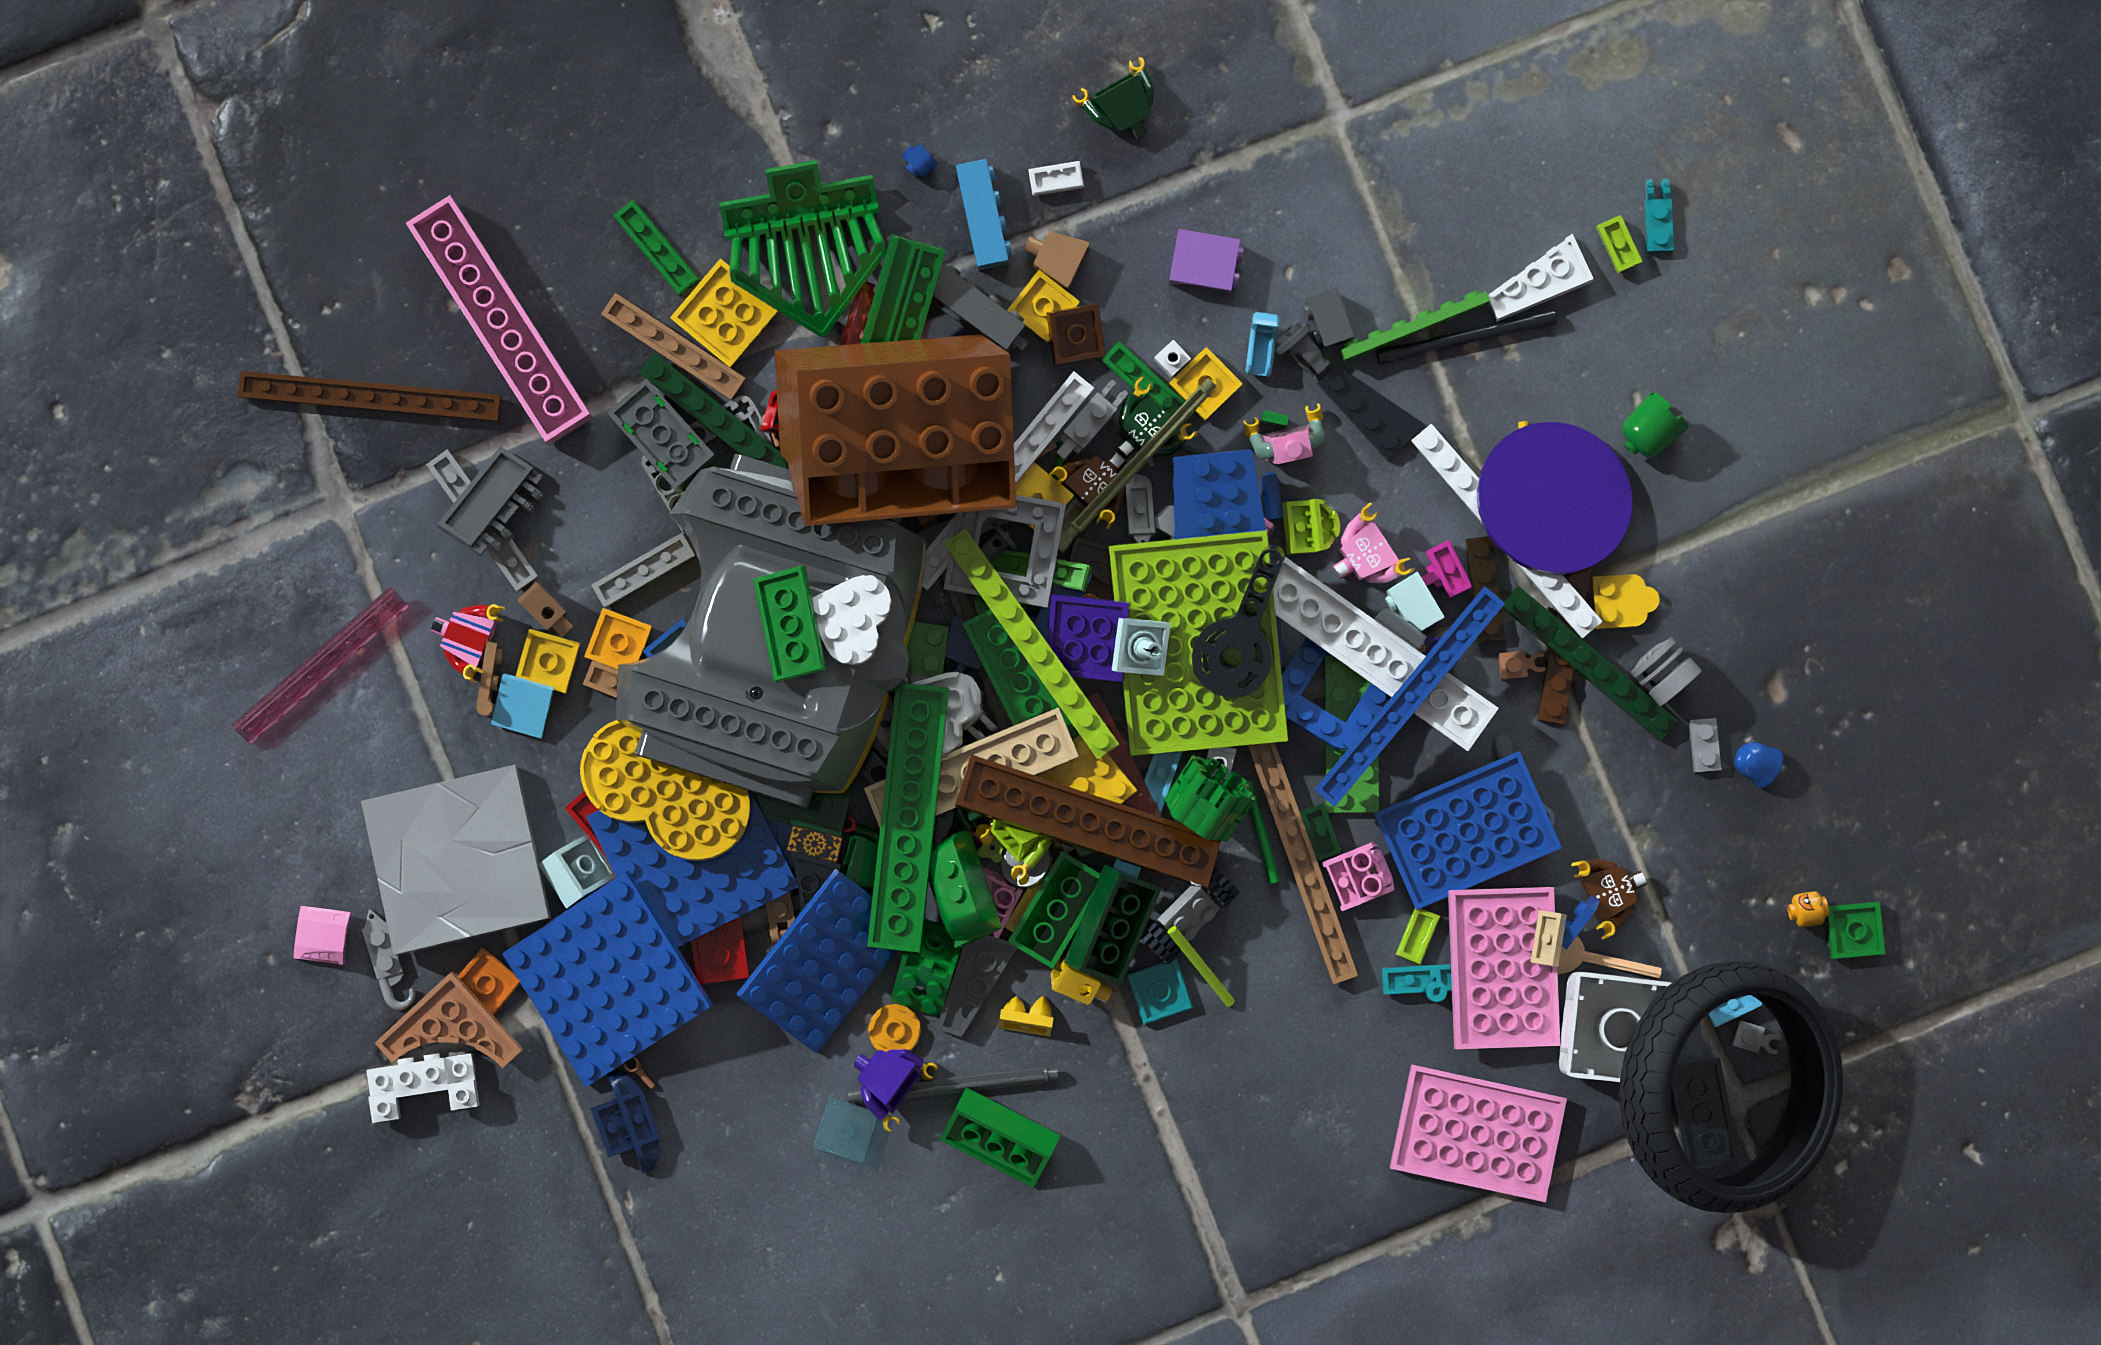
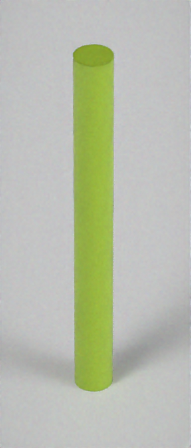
M1176 926L1171 927L1168 930L1170 937L1227 1007L1232 1006L1235 999Z

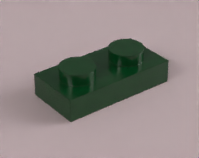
M1324 803L1299 811L1317 861L1342 852Z

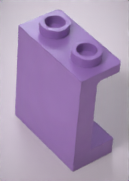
M1178 229L1169 284L1179 286V283L1221 290L1225 291V294H1230L1232 288H1237L1239 273L1235 272L1236 262L1241 263L1244 248L1239 247L1240 239Z

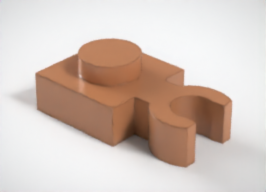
M1525 651L1499 653L1498 660L1501 680L1528 677V669L1535 673L1545 671V667H1537L1534 663L1536 658L1544 657V653H1535L1530 658H1526Z

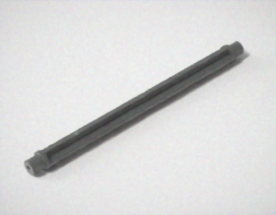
M1043 1067L915 1082L904 1099L961 1093L966 1088L972 1091L1048 1083L1051 1080H1059L1058 1069ZM860 1088L856 1091H848L849 1103H864Z

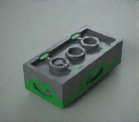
M647 378L607 412L615 424L679 495L687 489L699 470L713 467L719 461Z

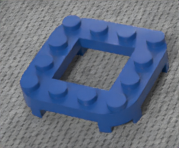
M1306 637L1282 675L1286 720L1328 744L1332 750L1337 752L1347 751L1391 697L1370 683L1346 723L1302 697L1301 695L1327 654L1336 659Z

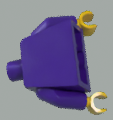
M890 1049L887 1052L878 1050L872 1059L860 1054L854 1062V1068L861 1071L858 1081L862 1085L860 1093L865 1106L879 1121L883 1120V1127L887 1132H893L887 1125L891 1119L900 1126L899 1119L889 1116L888 1111L892 1114L920 1075L925 1080L933 1079L932 1076L927 1074V1067L934 1071L938 1070L936 1064H925L922 1058L907 1049Z

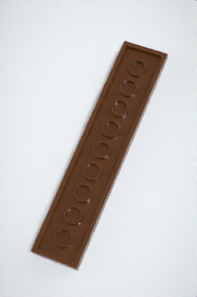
M971 755L955 804L956 807L1204 889L1208 888L1221 841L1207 840L1183 824L975 755Z

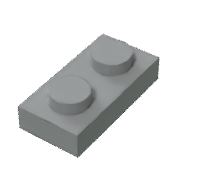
M1716 718L1689 720L1694 773L1722 770Z

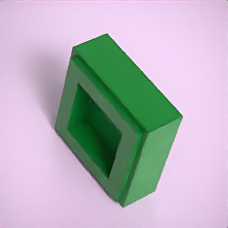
M1265 410L1262 413L1260 424L1286 429L1289 417L1288 415Z

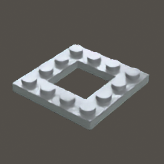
M1016 495V507L958 512L953 537L966 528L977 545H979L983 517L1035 526L1026 577L1002 572L997 573L1018 603L1048 608L1066 504ZM950 553L944 590L981 596Z

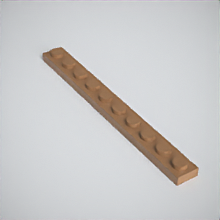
M1275 742L1247 745L1332 984L1356 977L1358 974Z

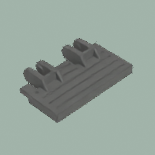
M500 446L439 521L438 528L480 556L487 548L496 553H501L504 549L502 544L487 534L492 531L506 541H511L514 536L510 530L496 522L495 519L506 525L518 509L528 514L533 513L535 510L533 505L520 497L519 494L523 492L535 501L542 502L545 498L543 493L526 481L528 480L537 486L543 479V475Z

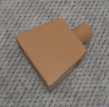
M1049 231L1044 242L1030 236L1024 250L1037 256L1033 264L1035 270L1042 271L1063 289L1069 291L1090 243Z
M538 581L532 584L518 598L517 601L546 630L552 626L563 637L573 627L563 616L566 610ZM547 606L554 611V615L549 618L542 612L543 608Z

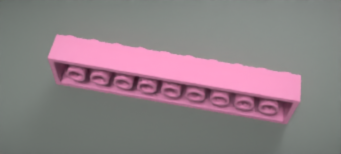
M449 195L406 222V225L544 441L550 446L591 420L593 416L454 199Z

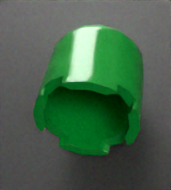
M1651 392L1625 419L1621 431L1627 441L1624 446L1634 456L1639 453L1644 457L1652 458L1662 453L1689 426L1681 415L1676 418L1669 411L1672 408L1669 402L1658 393Z

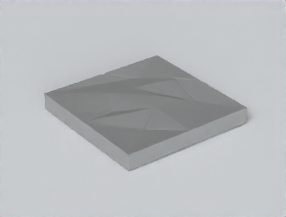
M518 766L502 767L361 801L393 955H404L551 920Z

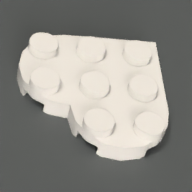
M862 575L847 580L812 598L820 636L835 660L842 664L855 666L863 664L873 657L879 640L877 627L885 622L892 605L890 592L883 582L872 575Z
M950 672L910 683L950 688L943 755L959 748L963 742L962 724L970 721L981 710L980 690L973 677L959 672Z

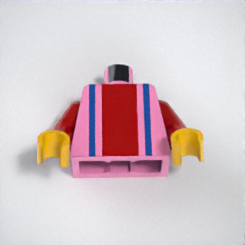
M479 604L464 607L459 613L453 612L449 622L436 617L432 624L431 632L443 636L440 647L445 649L444 657L455 671L462 674L465 679L472 683H477L473 679L476 672L483 673L481 666L484 661L486 643L491 642L498 622L503 621V619L498 618V612L501 609L505 610L503 606Z

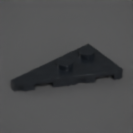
M793 850L791 856L796 873L801 909L803 910L835 869L841 870L842 864Z

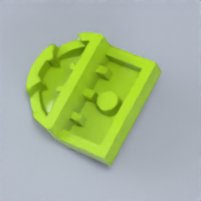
M1312 499L1282 503L1287 555L1308 554L1326 550L1331 547L1330 545L1335 538L1339 536L1340 520L1338 514L1325 504L1326 501Z

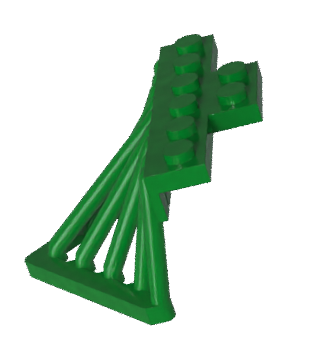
M817 160L765 169L770 194L719 203L725 240H732L729 268L731 282L819 337H825L887 252L885 241L874 214L880 212L873 175L821 184ZM860 216L865 219L875 244L869 255L857 219ZM843 219H846L861 265L855 274H853L841 224ZM830 222L846 284L840 295L838 293L825 223ZM811 225L815 227L830 302V308L825 315L808 227ZM794 228H798L814 317L805 312L792 232ZM781 231L793 304L782 297L776 232ZM762 234H766L771 290L760 284L759 239ZM745 237H749L750 277L740 271L742 241Z

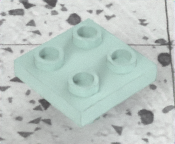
M1119 618L1112 670L1116 672L1164 676L1171 623Z

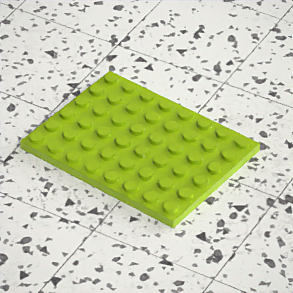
M1267 530L1109 546L1114 600L1131 602L1129 619L1171 623L1164 676L1125 673L1123 687L1131 756L1288 741L1273 590L1261 618V626L1267 633L1272 647L1273 660L1266 680L1257 690L1242 697L1230 698L1217 695L1208 690L1199 681L1192 664L1193 647L1203 629L1210 623L1224 616L1233 615L1238 611L1259 556L1263 549L1269 546ZM1267 553L1265 560L1271 565L1270 553ZM1263 577L1255 579V584L1259 589H1267L1269 587L1267 579ZM1247 602L1245 604L1246 610L1249 613L1255 614L1259 612V606L1255 602ZM1229 647L1223 651V659L1227 664L1235 666L1242 662L1243 655L1238 648ZM1201 653L1202 668H1203V658H1202L1203 653Z

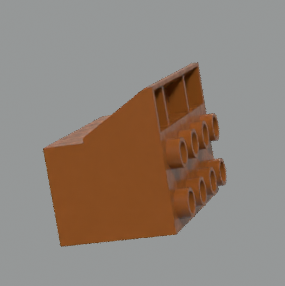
M983 335L775 350L780 455L788 462L789 472L805 526L1016 507L1010 354Z

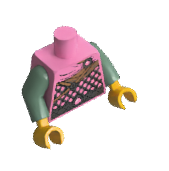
M1317 404L1318 408L1314 411H1309L1308 406L1305 407L1310 424L1263 435L1259 433V420L1256 417L1253 418V424L1251 425L1247 424L1246 420H1244V435L1250 437V442L1258 458L1266 459V461L1274 464L1312 457L1314 450L1321 447L1324 443L1321 406Z

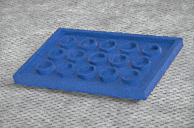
M1520 751L1374 813L1416 910L1448 897V890L1467 889L1562 848Z
M835 869L737 992V995L817 1054L898 951L867 947L873 897L839 870Z

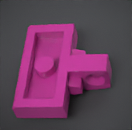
M1450 540L1425 552L1431 564L1426 567L1428 574L1421 576L1426 586L1432 583L1435 588L1442 586L1448 599L1473 587Z

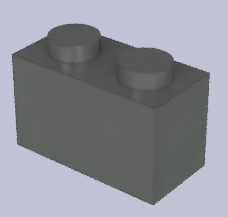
M1337 288L1307 298L1306 306H1303L1307 320H1312L1315 327L1312 335L1316 345L1321 344L1322 349L1326 350L1353 340L1354 334Z

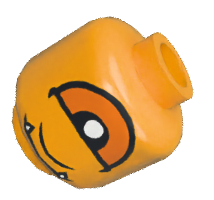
M1816 891L1794 895L1792 904L1787 907L1790 920H1795L1799 927L1821 925L1825 917L1829 916V908L1825 896L1821 897Z

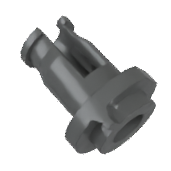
M1295 322L1290 327H1287L1276 339L1279 345L1275 350L1279 355L1287 351L1299 366L1310 374L1309 377L1313 378L1316 373L1319 374L1331 361L1324 358L1321 350L1306 334L1310 330V326L1306 322L1302 325Z

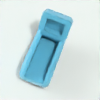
M1261 312L1253 314L1245 367L1247 374L1264 377L1271 375L1276 335L1279 328L1278 315Z

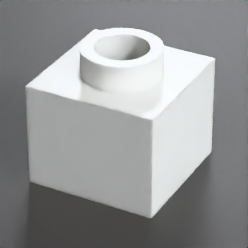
M1172 340L1154 357V361L1172 379L1191 361V358ZM1172 353L1176 354L1178 360L1176 362H1170L1168 360V355Z

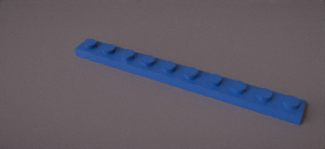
M1483 587L1314 790L1334 807L1338 804L1504 606L1505 603L1488 588Z

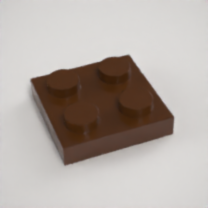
M1094 303L1046 312L1053 364L1058 365L1106 356L1099 304Z

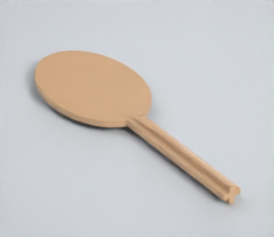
M1577 936L1567 950L1563 947L1561 948L1557 974L1567 973L1576 969L1582 961L1655 978H1660L1662 968L1585 951L1581 939Z

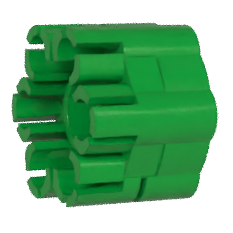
M1193 755L1164 800L1171 815L1207 840L1228 842L1256 800V797L1248 789L1250 786L1249 782L1241 777L1233 791H1230L1239 777L1234 772H1230L1223 784H1220L1229 771L1223 764H1221L1214 777L1211 778L1220 761L1214 758L1205 760Z

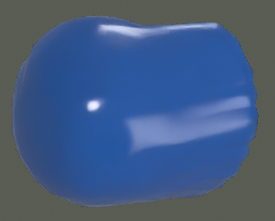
M1749 742L1739 748L1735 755L1734 764L1736 770L1752 781L1755 786L1766 788L1778 777L1782 769L1784 757L1777 748L1768 747L1758 742Z

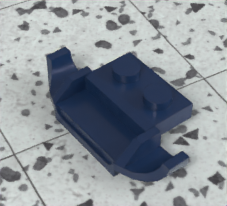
M620 1070L610 1072L605 1076L612 1087L614 1099L589 1108L607 1158L632 1149L633 1153H636L640 1172H647L655 1168L659 1153L660 1137L643 1090L633 1079Z

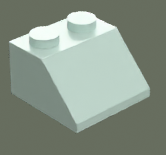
M1418 572L1386 591L1388 596L1385 600L1392 611L1396 610L1400 617L1419 631L1425 630L1444 618Z
M587 834L553 852L538 864L566 909L585 899L616 878L608 859Z

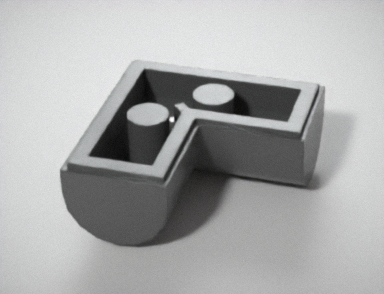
M1388 608L1383 609L1373 618L1416 650L1421 647L1427 638L1425 634Z

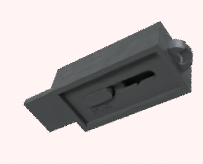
M942 264L931 303L974 335H983L1009 354L1013 349L1023 353L1028 348L1027 341L1022 338L1025 334L1023 317L1013 310L1009 313L1001 307L1003 303L995 296L990 295L987 297L981 292V286L973 280L969 279L967 282L959 276L961 272L953 265L948 264L945 266Z

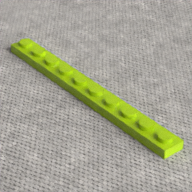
M966 528L944 543L1097 760L1119 745Z

